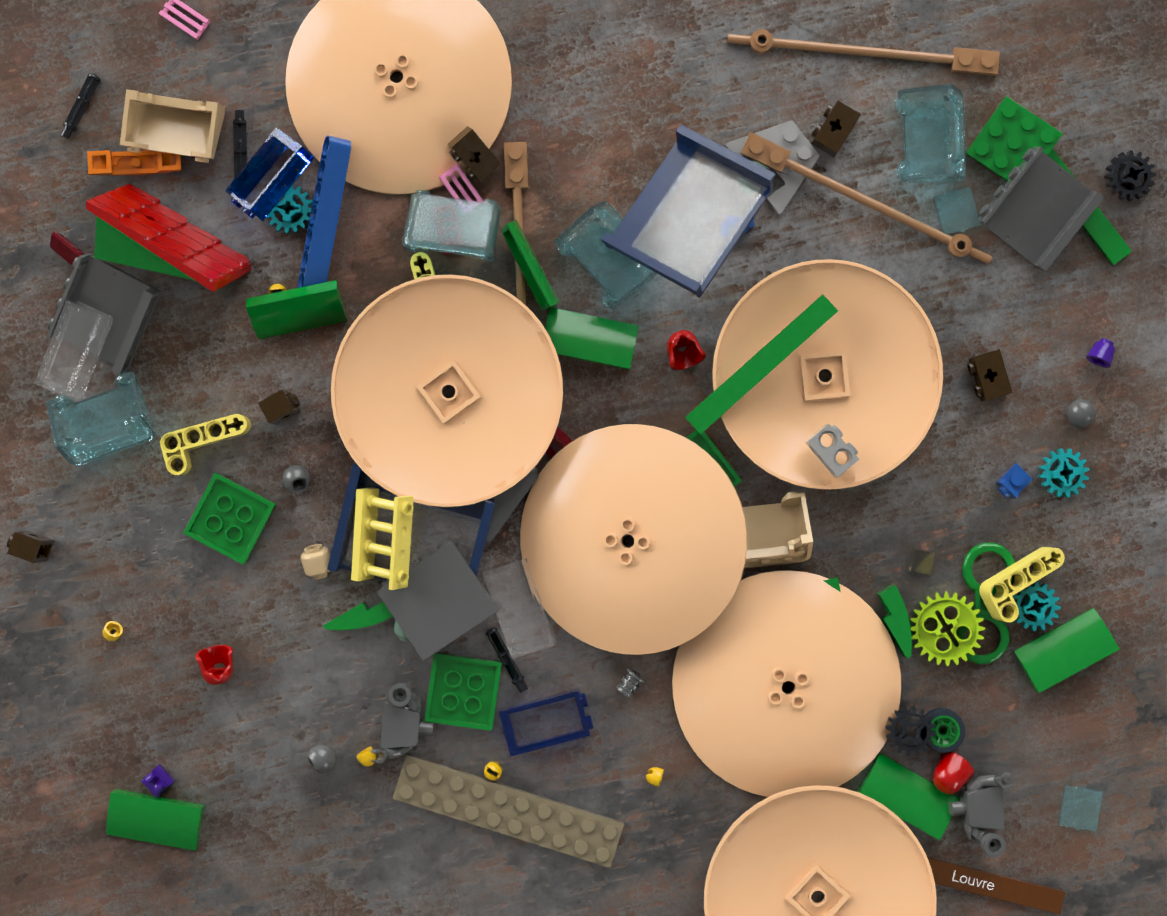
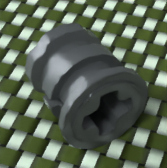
M628 668L627 676L624 675L622 677L621 684L618 683L616 688L632 699L633 693L640 689L639 685L641 683L645 684L646 680L639 673Z

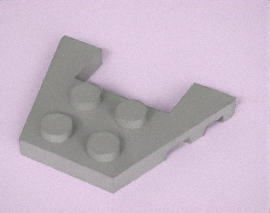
M792 120L754 133L792 151L789 159L810 169L820 156ZM748 136L726 143L725 148L744 157L740 152ZM784 167L782 173L773 170L784 185L766 199L778 216L783 212L805 179V176Z

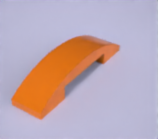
M110 150L87 151L89 175L129 176L182 170L181 155L152 150H143L141 153L129 151L111 152Z

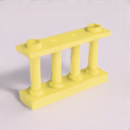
M378 488L356 489L351 580L364 581L378 576L389 579V590L408 587L414 496L395 497L394 501L379 498ZM378 507L394 511L393 524L377 521ZM376 530L392 534L391 547L376 544ZM375 553L391 556L390 570L374 566Z

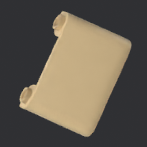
M126 89L120 145L126 146L129 152L141 153V149L192 156L195 157L196 162L209 163V159H214L226 106L216 102L206 101L205 103L203 101L139 93V91Z
M789 492L782 498L781 503L742 507L747 528V554L744 568L799 563L811 558L813 537L805 492Z

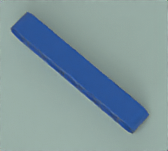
M329 135L324 140L299 273L298 288L327 282L351 152L350 140Z

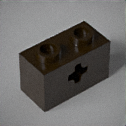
M839 100L834 106L829 105L823 115L826 117L823 125L818 123L811 134L815 137L811 144L832 157L836 156L861 116L860 113ZM835 123L838 126L835 132H832L830 129Z
M468 126L447 144L451 149L449 154L457 163L461 160L466 166L463 170L471 180L476 178L481 182L501 164L474 130ZM471 151L474 152V156L476 157L474 160L470 159L471 156L469 153Z
M1000 349L968 358L970 362L967 364L968 371L971 376H974L976 382L974 391L977 398L981 399V402L1013 393ZM991 373L992 378L985 379L984 375Z
M280 390L258 402L270 424L278 425L300 413L298 406L301 404L297 396L285 390Z
M17 531L8 539L7 547L9 549L7 554L32 563L45 562L48 560L55 540L31 531Z

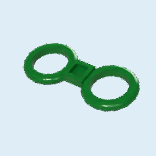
M993 542L980 543L971 548L962 564L963 578L967 586L975 592L973 610H980L976 617L992 622L999 632L998 645L992 652L986 655L975 654L974 656L969 653L966 654L968 661L979 665L990 664L1000 659L1007 650L1009 643V631L1005 622L992 618L980 595L981 585L972 575L974 560L984 552L992 551L1000 555L1006 564V568L1015 563L1010 551L1004 546ZM1014 575L1011 577V584L1014 582ZM994 586L993 589H992V595H993V596H994L995 593H996V587H995V586ZM962 626L958 628L957 636L959 639L965 640L967 627ZM955 638L956 646L958 647L959 643Z

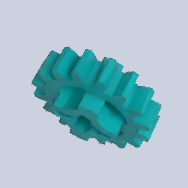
M289 184L288 189L280 185L279 192L275 189L272 190L273 198L270 196L266 197L270 201V205H264V208L269 210L265 217L267 219L272 218L269 224L272 227L277 225L276 230L278 232L285 228L286 234L289 235L291 229L297 234L299 233L298 228L300 226L303 229L307 228L305 222H309V214L311 213L309 206H312L313 201L307 200L310 195L307 192L302 194L303 189L300 186L294 190L292 184ZM284 196V199L277 203L278 200ZM296 196L302 200L304 206L296 203ZM291 205L294 208V210H290L288 214L283 209L289 208V206ZM275 213L282 214L283 223L277 219ZM302 216L297 222L294 223V220L296 218Z
M1063 448L1057 449V454L1054 451L1048 452L1050 458L1043 457L1042 460L1045 465L1038 466L1040 470H1043V473L1039 474L1038 478H1044L1040 485L1048 486L1047 493L1055 491V497H1060L1062 492L1064 497H1070V491L1074 495L1079 494L1077 488H1085L1086 486L1082 481L1089 480V477L1084 475V472L1090 470L1083 467L1086 459L1079 460L1080 453L1076 452L1072 455V449L1070 448L1066 449L1065 453ZM1069 459L1076 465V467L1072 466L1069 463ZM1055 461V466L1050 470L1052 463ZM1067 470L1066 475L1060 476V471ZM1077 475L1076 481L1072 484V480ZM1051 479H1054L1055 481H1057V482H1058V486H1056V485L1051 481Z
M1036 581L1032 586L1029 585L1017 595H1013L1012 597L1015 599L1014 601L1019 610V615L1014 622H1023L1022 628L1027 629L1030 625V630L1036 631L1037 626L1041 630H1045V623L1052 626L1051 618L1059 617L1054 613L1055 610L1061 609L1060 606L1055 605V602L1060 600L1059 597L1052 596L1055 590H1047L1048 584L1042 583L1039 587V582ZM1035 591H1040L1046 597H1038V594L1035 593ZM1025 597L1022 605H1020L1022 598ZM1034 602L1040 603L1035 607L1036 610L1028 609L1034 605ZM1047 607H1049L1047 614L1044 615V613H1045ZM1030 614L1034 621L1026 619L1023 615Z

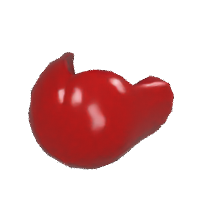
M689 330L674 332L666 343L670 368L672 370L678 371L691 368L700 364L706 357L696 336ZM688 345L683 352L677 350L678 348Z
M215 645L201 649L196 653L195 659L199 664L201 675L208 684H223L232 676L233 649L231 646ZM223 663L225 667L214 668V665Z
M942 753L933 772V783L937 789L945 794L957 793L974 776V769L967 760L957 753Z

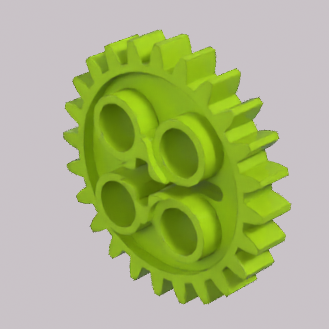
M945 591L944 598H941L937 592L935 600L927 596V605L922 602L919 603L923 608L921 611L914 609L918 617L910 619L916 623V626L911 627L912 631H916L912 639H918L919 641L914 647L923 648L920 653L921 656L929 653L928 661L936 657L937 665H940L942 659L945 660L947 666L950 665L951 660H954L956 665H959L960 657L968 661L966 654L969 653L974 656L975 653L972 648H981L976 641L977 639H984L983 636L979 635V631L985 630V627L978 624L984 618L976 617L980 610L971 609L974 602L965 604L966 596L958 600V594L955 592L953 597L949 598L948 592ZM950 606L955 607L958 611L957 617L952 620L945 617V610ZM936 611L941 613L948 625H953L951 632L959 643L958 647L954 645L946 632H941L944 627L938 619ZM929 618L937 620L938 626L934 631H928L925 628V622ZM965 626L970 630V635L967 639L962 640L958 638L957 630L959 627ZM940 638H946L950 642V647L946 651H941L937 648V641Z

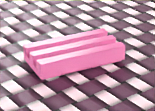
M169 0L168 3H165L163 11L159 12L160 16L196 40H199L210 23L207 18L180 0ZM173 5H178L179 7L187 11L189 14L203 22V24L199 25L198 23L184 15L182 12L174 8ZM169 11L198 29L197 33L168 15Z
M458 164L439 176L464 214H467L484 202ZM454 171H457L476 198V202L473 203L453 174ZM447 176H449L452 179L456 187L459 189L465 200L470 205L469 207L466 208L465 205L462 203L456 192L453 190L449 182L446 180Z

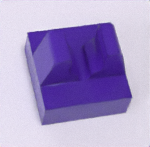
M160 764L141 780L156 798L175 781Z

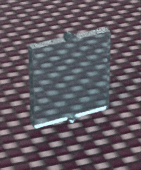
M971 187L957 191L950 190L949 193L933 197L943 233L951 234L958 231L963 233L966 229L980 226V222L977 221L979 217Z
M1064 785L1058 825L1073 827L1077 831L1080 829L1097 831L1103 792L1087 789L1085 786L1080 788Z

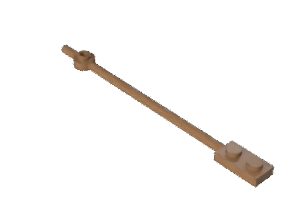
M765 29L756 30L752 36L728 34L727 43L750 45L751 49L758 54H764L771 47L913 60L951 64V72L996 76L998 74L1000 56L999 51L957 47L953 49L952 55L779 39L773 38L771 33ZM763 37L766 42L761 44L758 42V38Z
M750 132L741 149L740 154L779 173H782L784 167L947 244L949 253L955 257L970 255L986 264H989L992 259L991 255L972 247V242L968 236L957 234L951 237L789 159L792 151ZM959 241H962L964 243V248L962 250L958 249L957 243Z
M527 142L504 143L506 189H513L514 221H518L523 231L522 189H529ZM515 260L517 299L526 305L525 277Z

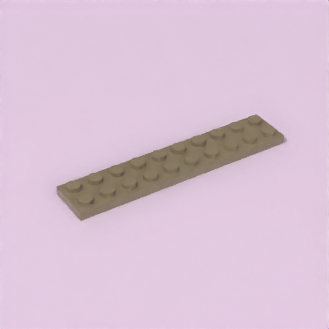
M409 754L405 757L392 798L611 868L624 827V822Z

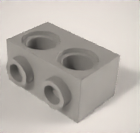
M826 424L805 443L830 473L837 478L859 460L856 456L858 451L850 442L846 444L841 438L843 433L836 425ZM823 434H828L832 438V443L829 447L821 444ZM840 451L844 452L847 456V461L843 465L838 464L836 461V455Z

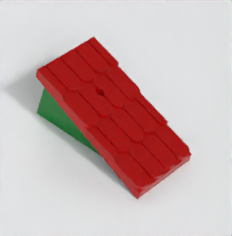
M127 184L86 200V209L96 215L94 258L195 280L212 292L251 271L252 263L249 262L246 256L221 243V239L189 223L185 216L160 204L158 198L132 184Z

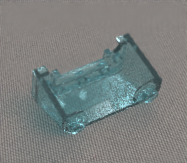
M952 83L898 90V97L895 98V108L904 116L905 160H902L900 165L897 166V176L903 183L964 181L966 177L964 99L962 91Z
M417 190L416 194L411 195L402 246L408 251H416L420 247L422 251L426 252L429 250L471 256V258H476V255H478V258H483V261L495 262L502 207L497 205L498 202L495 200L485 199L484 203L431 196L428 191Z
M602 201L592 205L554 242L558 245L557 248L562 255L577 257L604 289L601 293L603 304L614 311L658 274L621 253L607 248L605 243L601 241L606 232L613 235L623 220L611 204ZM641 241L637 249L658 260Z
M133 371L119 375L114 381L115 389L87 399L74 402L69 397L57 396L46 402L54 446L70 464H85L150 441L155 437L154 424L137 376Z

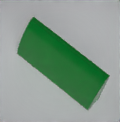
M515 220L506 224L500 231L541 310L543 311L559 303L518 221Z
M337 280L246 299V310L258 339L348 321Z
M550 307L545 330L549 334L559 356L630 370L639 326Z
M1091 608L1015 649L1013 652L1034 691L1040 693L1120 649L1094 608Z
M878 753L857 791L883 804L902 820L938 840L942 838L952 818L949 813V803L958 802L959 797L941 792L934 783L881 753Z
M115 789L111 791L106 835L196 851L205 805L159 796L156 798L153 795Z

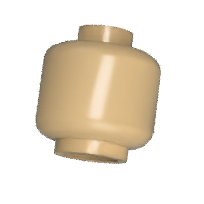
M322 544L306 547L304 549L305 552L301 555L305 574L314 577L315 580L327 577V573L330 572V570H327L331 556L329 549L322 547Z

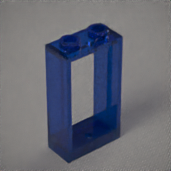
M276 127L225 190V192L232 196L229 201L239 209L244 206L242 211L252 219L257 216L260 220L264 221L315 157ZM286 148L293 152L252 204L248 203L245 200Z
M578 688L500 709L499 715L510 757L591 736L590 729H594L591 715L586 716L584 707L588 706L585 693L580 694ZM575 697L583 729L518 745L511 718L512 713Z

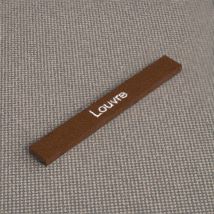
M927 857L935 884L1056 914L1061 912L1065 891Z

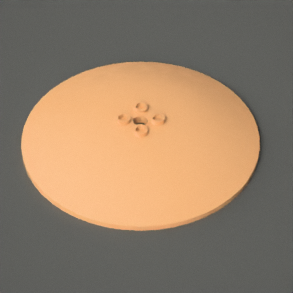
M320 0L302 22L293 40L286 67V96L289 111L297 132L308 150L320 162L323 143L327 135L350 140L351 152L345 181L356 187L382 194H416L442 187L444 184L439 176L456 164L464 172L463 169L466 166L461 160L457 163L449 154L451 149L447 144L468 126L474 130L490 150L504 125L511 100V65L504 39L490 14L477 0ZM401 72L403 74L402 81L399 83L392 82L390 79L392 73ZM471 151L469 153L471 156L470 159L474 160L476 157L474 156V152ZM457 171L453 172L456 178L460 177ZM447 176L446 180L449 183L452 182V179Z
M833 259L812 260L787 266L772 273L758 282L738 301L725 321L717 340L712 368L713 390L715 391L823 294L838 312L721 416V419L729 435L740 450L767 473L802 487L842 489L868 483L885 475L906 460L919 446L930 429L939 407L943 385V362L937 336L930 320L913 296L900 284L885 274L862 264ZM822 369L828 370L831 374V379L828 382H822L819 379V372ZM826 424L836 425L843 433L841 437L846 444L850 442L858 451L856 456L859 460L837 478L830 473L805 443ZM823 434L821 444L829 447L832 443V438L828 434ZM840 451L837 453L836 461L838 464L843 465L846 463L847 456L844 452Z
M433 275L414 279L390 289L374 300L356 318L341 342L336 355L331 381V403L339 435L349 454L362 471L381 487L399 497L412 495L414 496L413 502L440 507L463 506L488 500L505 492L522 480L538 464L547 451L559 424L563 401V378L560 362L551 338L539 319L525 304L506 290L481 279L460 275ZM447 385L455 388V395L452 398H445L443 396V388Z
M641 424L609 426L592 431L569 443L540 472L539 477L529 492L522 515L520 530L522 561L526 576L538 601L552 619L569 634L584 643L609 652L633 655L657 653L682 645L707 629L728 606L742 578L746 562V520L741 501L728 475L713 457L696 443L675 432L655 426ZM626 534L634 538V545L630 548L626 547L622 541Z
M782 570L759 573L741 579L734 596L721 615L707 629L693 639L679 645L673 667L672 689L675 711L685 738L697 756L715 774L726 782L747 792L769 797L797 787L814 785L841 786L869 765L887 741L886 735L891 733L885 726L892 724L888 720L889 716L896 717L894 710L899 709L901 697V672L893 641L881 619L863 599L839 584L841 591L839 592L823 581L828 580L826 577L802 571ZM786 681L793 682L795 685L793 692L784 693L782 691L783 683Z
M814 785L785 790L769 796L744 812L732 824L716 847L709 864L704 887L705 916H936L937 897L932 869L925 851L910 828L894 812L873 798L856 791L834 786ZM813 892H823V900L820 902L813 901L811 899Z

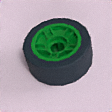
M935 708L928 711L924 717L929 714L932 718L928 722L935 723V727L931 731L935 732L936 736L930 737L933 745H926L939 753H949L956 750L962 744L965 737V725L962 719L955 712L946 708ZM926 726L921 729L920 736L922 739L926 735ZM941 726L945 727L947 731L945 734L938 732Z

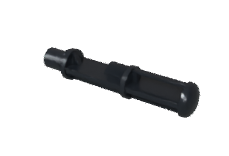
M89 73L63 123L64 129L61 136L68 140L72 132L76 131L101 81L100 77L96 74Z
M235 110V120H233L234 179L237 181H244L248 178L247 122L244 120V110Z
M496 627L490 628L486 631L485 635L488 636L498 655L497 657L500 658L511 676L512 684L516 685L520 693L527 690L524 676H522L509 653L510 650L507 649L497 631L498 629Z

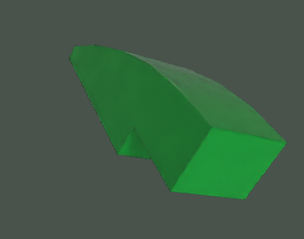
M891 584L876 593L888 612L880 618L902 656L908 659L912 653L909 617L896 585Z
M365 601L324 624L323 627L325 630L358 629L383 622L393 617L384 602L370 609Z

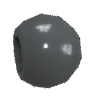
M1077 399L1070 403L1067 408V418L1076 427H1087L1096 418V409L1090 401Z
M300 465L288 467L282 475L283 486L291 493H302L311 484L310 472Z
M316 745L307 754V758L316 773L330 771L336 762L334 751L327 745Z

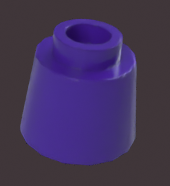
M1104 338L1096 341L1086 359L1100 367H1111L1115 353L1114 343Z

